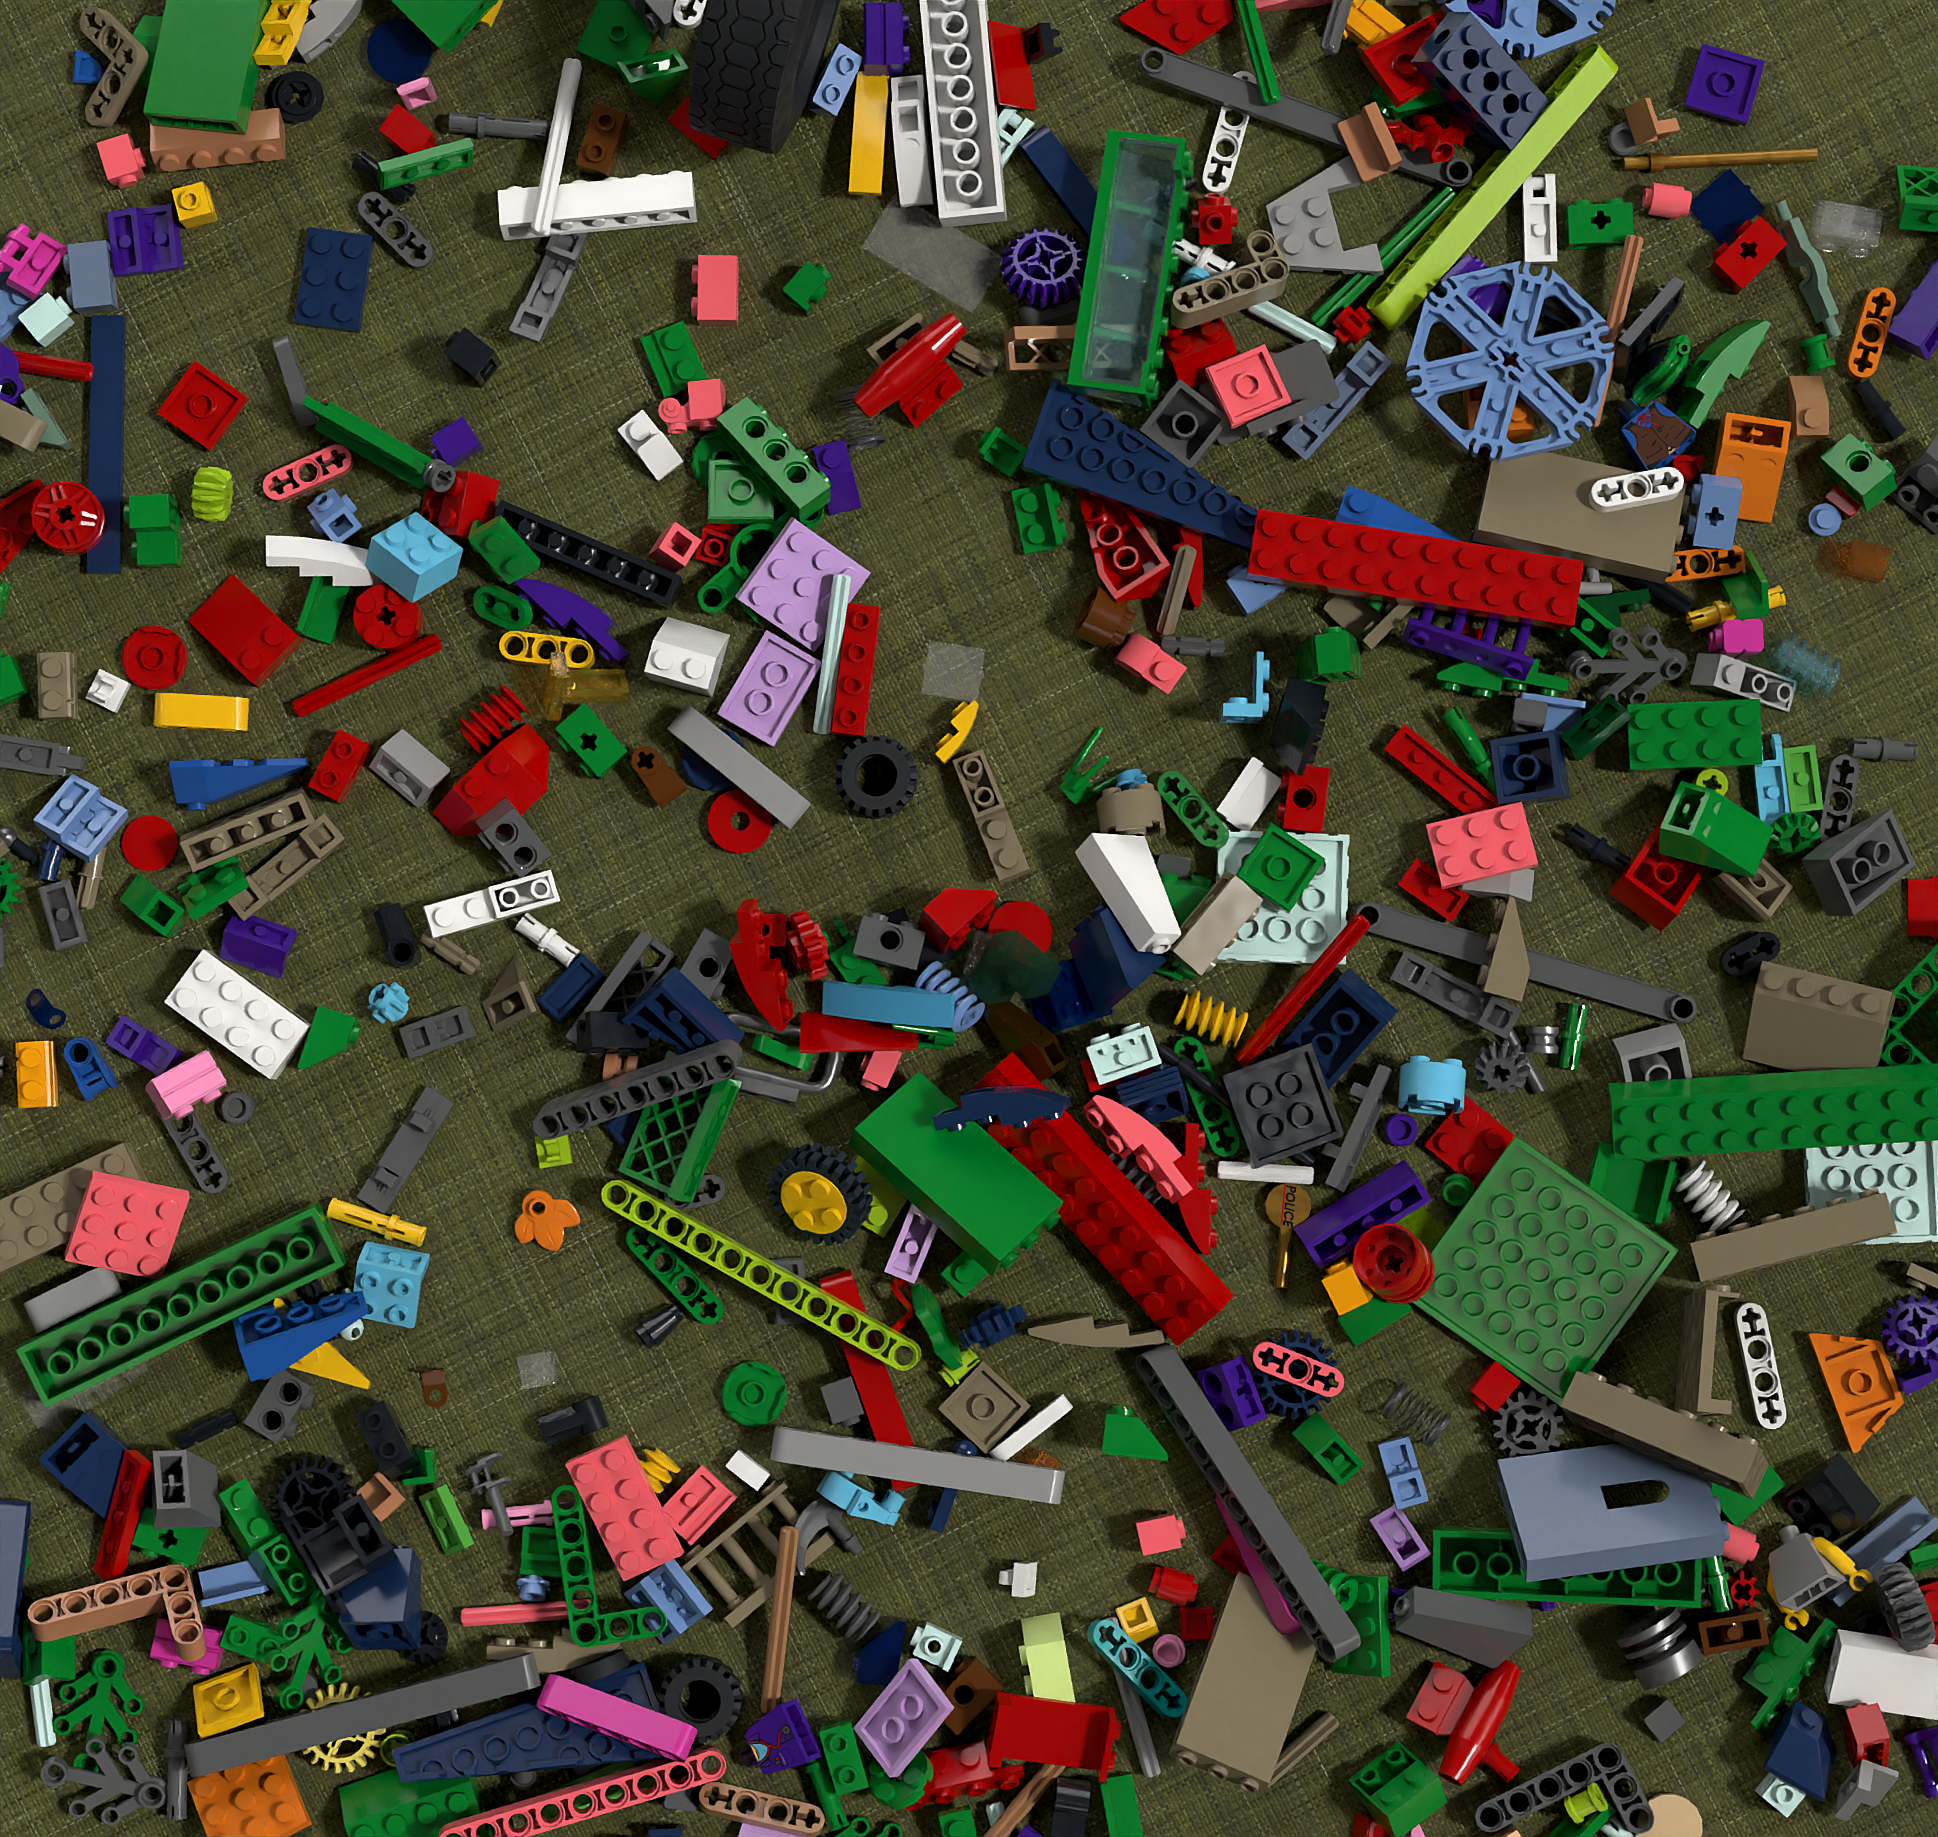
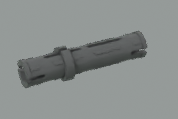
M481 111L479 114L450 112L449 133L476 134L478 138H485L487 135L547 140L548 120L501 117L487 115V112Z
M181 1717L167 1719L168 1743L167 1748H164V1756L167 1757L166 1819L170 1820L172 1817L173 1820L188 1818L187 1758L183 1746L188 1743L189 1718L183 1717L182 1720Z

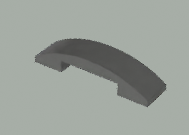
M587 233L551 235L545 248V257L524 304H520L509 329V334L536 344L541 343L570 285L587 239Z
M1407 950L1404 951L1390 977L1391 980L1506 1040L1522 1012L1521 1009L1494 995L1481 993L1480 989Z

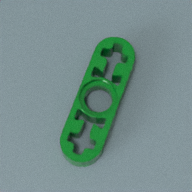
M1167 771L1162 774L1157 784L1158 792L1198 841L1212 850L1225 846L1229 839L1228 827L1190 781L1177 771ZM1172 780L1179 782L1177 787L1186 796L1180 798L1174 792L1169 791L1171 788L1169 782ZM1194 801L1199 802L1201 805L1200 814L1193 819L1187 818L1185 813L1187 805ZM1205 821L1212 828L1218 829L1216 831L1218 835L1216 840L1208 838L1210 836L1209 832L1201 825Z

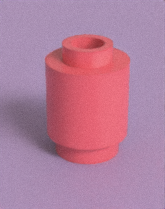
M1653 182L1650 188L1644 189L1642 207L1647 208V215L1679 219L1680 216L1687 217L1690 210L1692 193L1691 191L1684 190L1682 186Z
M1727 1522L1729 1540L1725 1541L1724 1554L1721 1556L1741 1565H1744L1747 1560L1752 1562L1759 1549V1543L1755 1542L1756 1535Z

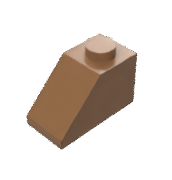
M1789 376L1788 400L1789 422H1791L1789 441L1824 440L1829 436V402L1822 376Z

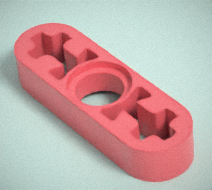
M331 445L269 473L263 481V490L273 501H287L347 474L354 464L353 455L343 445ZM336 452L341 456L346 455V458L342 461L343 466L341 468H338L335 464L327 466L325 468L329 471V474L324 476V470L317 462L318 459L322 458L323 462L327 464L334 460L333 454ZM308 464L314 465L317 468L316 478L311 482L302 481L299 475L301 468ZM293 471V477L300 485L298 488H295L293 483H289L283 487L284 493L280 495L276 491H271V488L275 486V479H279L281 482L291 480L288 473Z
M1268 1341L1259 1343L1253 1349L1252 1361L1261 1371L1326 1397L1335 1396L1343 1389V1375L1332 1366ZM1269 1347L1273 1349L1272 1354L1280 1359L1283 1358V1353L1289 1354L1283 1363L1282 1373L1276 1372L1280 1366L1276 1363L1268 1362L1267 1366L1261 1365L1262 1359L1258 1357L1259 1352H1266ZM1297 1359L1303 1360L1307 1365L1306 1375L1299 1379L1291 1377L1288 1371L1290 1363ZM1313 1365L1320 1367L1316 1373L1322 1376H1328L1329 1372L1334 1373L1333 1379L1337 1381V1386H1330L1328 1391L1323 1390L1324 1384L1318 1380L1313 1379L1312 1386L1307 1384L1313 1374Z

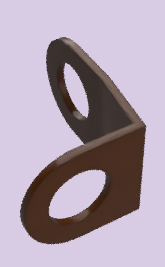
M444 1368L419 1372L422 1377L426 1402L432 1407L444 1405L448 1398ZM434 1389L440 1390L443 1394L442 1400L439 1402H433L430 1399V1393Z

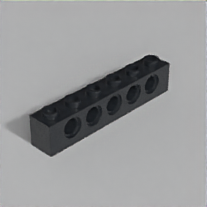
M500 501L493 519L501 515L534 553L665 609L672 610L684 582L680 575L506 501Z

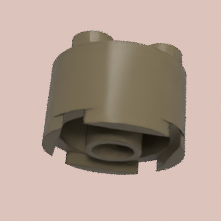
M1152 783L1138 784L1134 786V789L1121 791V788L1118 787L1107 788L1102 791V798L1096 802L1101 834L1145 836L1147 843L1151 842L1150 835L1158 833L1160 838L1166 834L1161 796L1158 791L1154 790Z

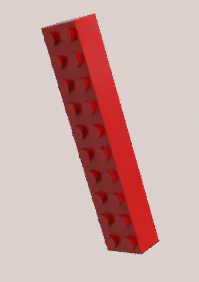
M1258 509L1255 515L1245 579L1569 631L1575 625L1584 561Z
M1014 1052L1009 1054L971 1089L993 1086H1024L1048 1091ZM961 1100L957 1102L958 1106H962ZM1066 1110L1063 1111L1064 1116L1050 1121H1044L1043 1117L1031 1119V1125L1019 1129H1013L1012 1124L1002 1127L998 1114L997 1120L978 1124L1064 1201L1058 1212L1061 1219L1177 1347L1218 1314L1232 1299L1234 1294Z

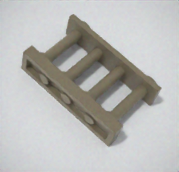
M774 1480L760 1492L764 1497L704 1548L698 1544L684 1556L688 1561L682 1568L687 1572L696 1565L728 1604L726 1608L730 1612L726 1614L724 1619L732 1628L773 1595L775 1574L772 1577H769L767 1573L763 1575L731 1534L747 1523L777 1559L779 1541L757 1516V1513L772 1502L790 1525L795 1526L800 1515L782 1494L789 1486L786 1480L780 1484ZM825 1531L822 1535L817 1532L811 1539L805 1554V1567L834 1544L835 1539L828 1531ZM719 1544L726 1549L754 1583L752 1587L755 1591L748 1597L738 1596L707 1559L706 1555ZM796 1567L794 1577L798 1574Z

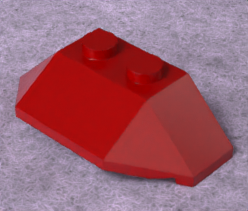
M526 723L497 744L459 780L432 813L454 836H478L482 830L475 821L505 797L522 816L547 792L550 747ZM508 824L499 825L495 833L503 832Z

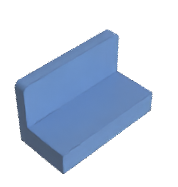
M1524 692L1516 696V698L1547 703L1546 723L1542 732L1555 730L1562 734L1581 718V712L1585 709L1586 704L1585 701Z
M250 1560L198 1572L204 1599L200 1600L201 1607L263 1593L271 1589Z

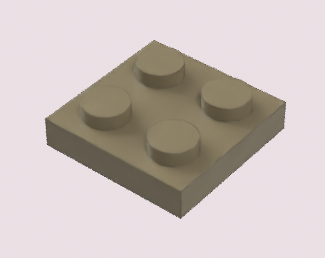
M982 1361L938 1409L986 1454L1031 1405L988 1364Z

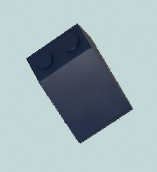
M1348 968L1280 1045V1048L1286 1052L1312 1043L1329 1090L1398 1010L1354 971Z

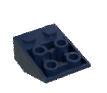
M91 1410L85 1412L38 1460L60 1483L107 1520L125 1450L132 1449ZM150 1480L147 1483L144 1497L151 1491Z

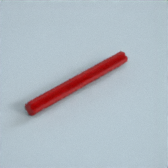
M1358 913L1350 920L1236 1053L1235 1060L1241 1066L1246 1067L1253 1064L1370 928L1368 919Z

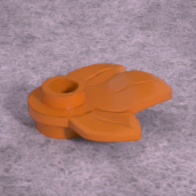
M533 1190L522 1201L523 1213L515 1222V1233L521 1244L535 1238L543 1248L558 1251L563 1242V1228L579 1224L580 1217L575 1207L569 1201L553 1199L544 1190ZM536 1202H541L545 1205L544 1209L540 1212L534 1211L532 1206Z

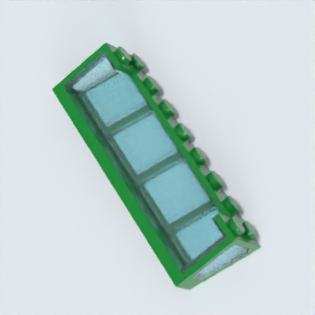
M1111 129L1107 131L1067 381L1070 392L1150 409L1151 400H1157L1159 381H1157L1156 368H1162L1164 360V349H1160L1161 336L1167 337L1169 328V317H1165L1166 305H1171L1174 294V286L1170 285L1171 273L1177 274L1179 265V254H1175L1176 241L1182 242L1184 233V222H1180L1181 210H1187L1189 191L1185 190L1186 178L1192 179L1194 170L1192 150H1188L1186 139Z

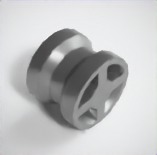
M1526 1027L1529 1043L1525 1046V1053L1558 1054L1555 1037L1559 1034V1027Z

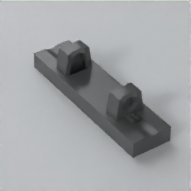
M1379 1064L1369 1087L1356 1082L1353 1083L1349 1094L1362 1100L1342 1147L1326 1142L1322 1154L1335 1160L1325 1183L1345 1193L1397 1078L1398 1073Z
M426 1086L357 1197L381 1213L386 1214L456 1103L431 1087ZM385 1168L389 1169L390 1171H392L393 1173L397 1174L398 1176H395V1175H393V1174H390L389 1172H387V1171L385 1170Z

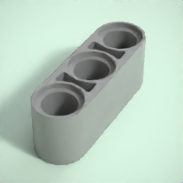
M97 1267L25 1302L23 1305L38 1334L122 1294L123 1291L113 1270Z

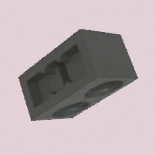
M507 797L475 821L482 830L478 837L489 850L495 846L500 853L497 860L508 873L514 870L522 878L552 855ZM508 824L503 832L495 833L499 825ZM526 847L522 855L514 856L518 848Z
M289 1368L274 1374L260 1394L244 1424L275 1443L283 1441L284 1438L289 1440L299 1425L295 1419L301 1409L306 1412L316 1397L312 1393L316 1384ZM288 1382L294 1383L299 1389V1395L294 1401L287 1399L284 1395V1386ZM270 1411L278 1412L282 1418V1423L278 1429L270 1427L267 1423L266 1418Z

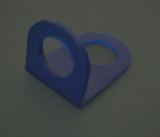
M34 989L28 994L26 1006L39 1025L49 1029H56L64 1024L66 1021L65 1012L53 1007L40 989ZM38 994L39 1001L35 1006H32L31 998ZM53 1016H61V1020L58 1023H50V1019Z

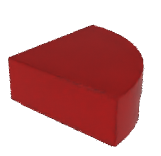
M1677 455L1670 462V467L1677 469L1682 474L1684 483H1689L1701 469L1704 455Z

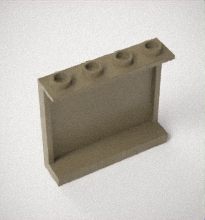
M1711 1284L1698 1290L1694 1289L1693 1294L1683 1296L1675 1412L1678 1409H1683L1699 1417L1731 1415L1732 1401L1711 1399L1718 1304L1740 1297V1293L1730 1292L1731 1286Z

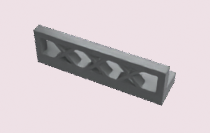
M642 930L578 1019L585 1020V1013L589 1011L606 1012L605 1008L610 1002L623 1000L624 1011L628 1012L633 1003L657 982L676 954ZM653 945L664 953L666 957L659 967L645 969L643 955ZM640 961L641 970L633 971V969ZM654 972L647 982L646 973ZM642 974L644 987L640 993L626 995L624 982L628 976ZM621 987L622 996L614 997ZM635 998L628 1008L627 999ZM577 1021L565 1036L575 1044H577ZM605 1053L590 1054L600 1060Z

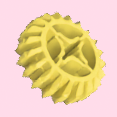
M344 1682L341 1684L340 1692L338 1693L336 1686L330 1684L327 1689L328 1696L324 1690L318 1689L315 1692L318 1701L309 1697L306 1700V1704L312 1710L333 1702L359 1697L361 1687L356 1685L352 1692L348 1693V1683ZM301 1709L300 1712L308 1711L309 1709ZM386 1727L329 1742L328 1748L321 1744L303 1749L302 1752L303 1754H308L313 1750L316 1755L312 1757L311 1763L315 1764L322 1758L324 1760L322 1770L327 1771L331 1763H334L335 1773H340L343 1769V1763H345L348 1772H353L355 1770V1761L359 1766L364 1767L367 1765L365 1755L372 1759L375 1758L377 1752L372 1746L381 1747L383 1742L381 1738L375 1735L385 1734ZM345 1740L364 1742L360 1749L352 1753H337L342 1742Z

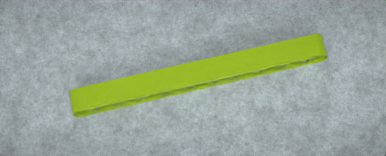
M1597 42L1586 46L1545 92L1544 95L1549 100L1548 104L1513 150H1496L1368 300L1367 308L1388 330L1398 328L1407 320L1618 71V65Z
M619 1179L610 1181L603 1187L601 1192L602 1201L609 1209L893 1368L906 1371L913 1368L920 1361L921 1349L914 1340L627 1180ZM616 1185L624 1188L626 1192V1198L621 1204L616 1203L611 1197L612 1189ZM644 1201L650 1202L654 1207V1216L649 1220L643 1218L640 1214V1205ZM672 1217L680 1219L683 1223V1230L680 1235H673L668 1229V1223ZM701 1233L707 1234L712 1240L711 1248L708 1251H702L697 1246L696 1240ZM729 1249L736 1250L740 1255V1263L737 1267H731L725 1261V1254ZM761 1265L767 1268L769 1279L766 1283H759L755 1280L753 1272L756 1266ZM790 1281L797 1286L798 1294L795 1299H788L783 1295L782 1286L785 1282ZM818 1297L825 1301L827 1309L824 1315H817L812 1312L810 1304L814 1298ZM842 1314H850L854 1317L856 1325L853 1331H845L841 1328L839 1319ZM871 1330H878L884 1335L885 1341L882 1347H874L869 1343L868 1334ZM900 1346H907L912 1350V1362L905 1364L898 1360L897 1349Z

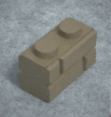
M71 652L37 653L39 719L50 722L79 720L77 674L74 673L77 670V656Z

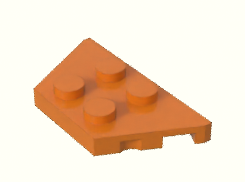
M1810 1332L1807 1334L1808 1340L1850 1453L1855 1454L1860 1451L1861 1446L1869 1437L1885 1424V1420L1904 1404L1896 1379L1880 1340Z

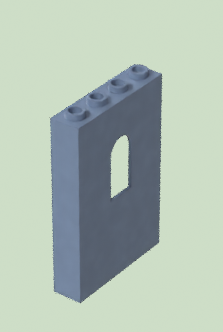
M1616 1443L1497 1460L1496 1482L1526 1582L1724 1554V1543L1729 1540V1529L1727 1522L1720 1519V1502L1717 1495L1712 1496V1482L1623 1444ZM1657 1480L1665 1484L1669 1490L1668 1497L1659 1503L1607 1509L1601 1486Z

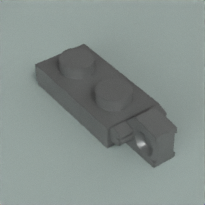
M0 734V768L56 777L58 775L66 776L67 769L85 772L87 759L69 755L70 747L63 746L60 743Z

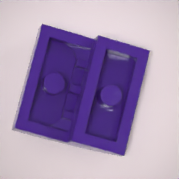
M169 203L144 209L132 207L107 212L115 277L139 276L184 269L178 213L174 204Z

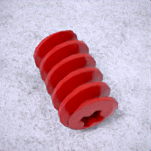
M502 684L499 686L501 697L493 693L489 694L491 705L483 701L479 702L480 714L472 709L469 710L472 721L469 722L462 717L458 719L461 726L460 731L480 755L482 754L480 743L488 747L492 746L489 735H493L498 739L502 738L500 726L510 731L513 729L510 718L521 722L523 719L520 710L531 714L515 693Z

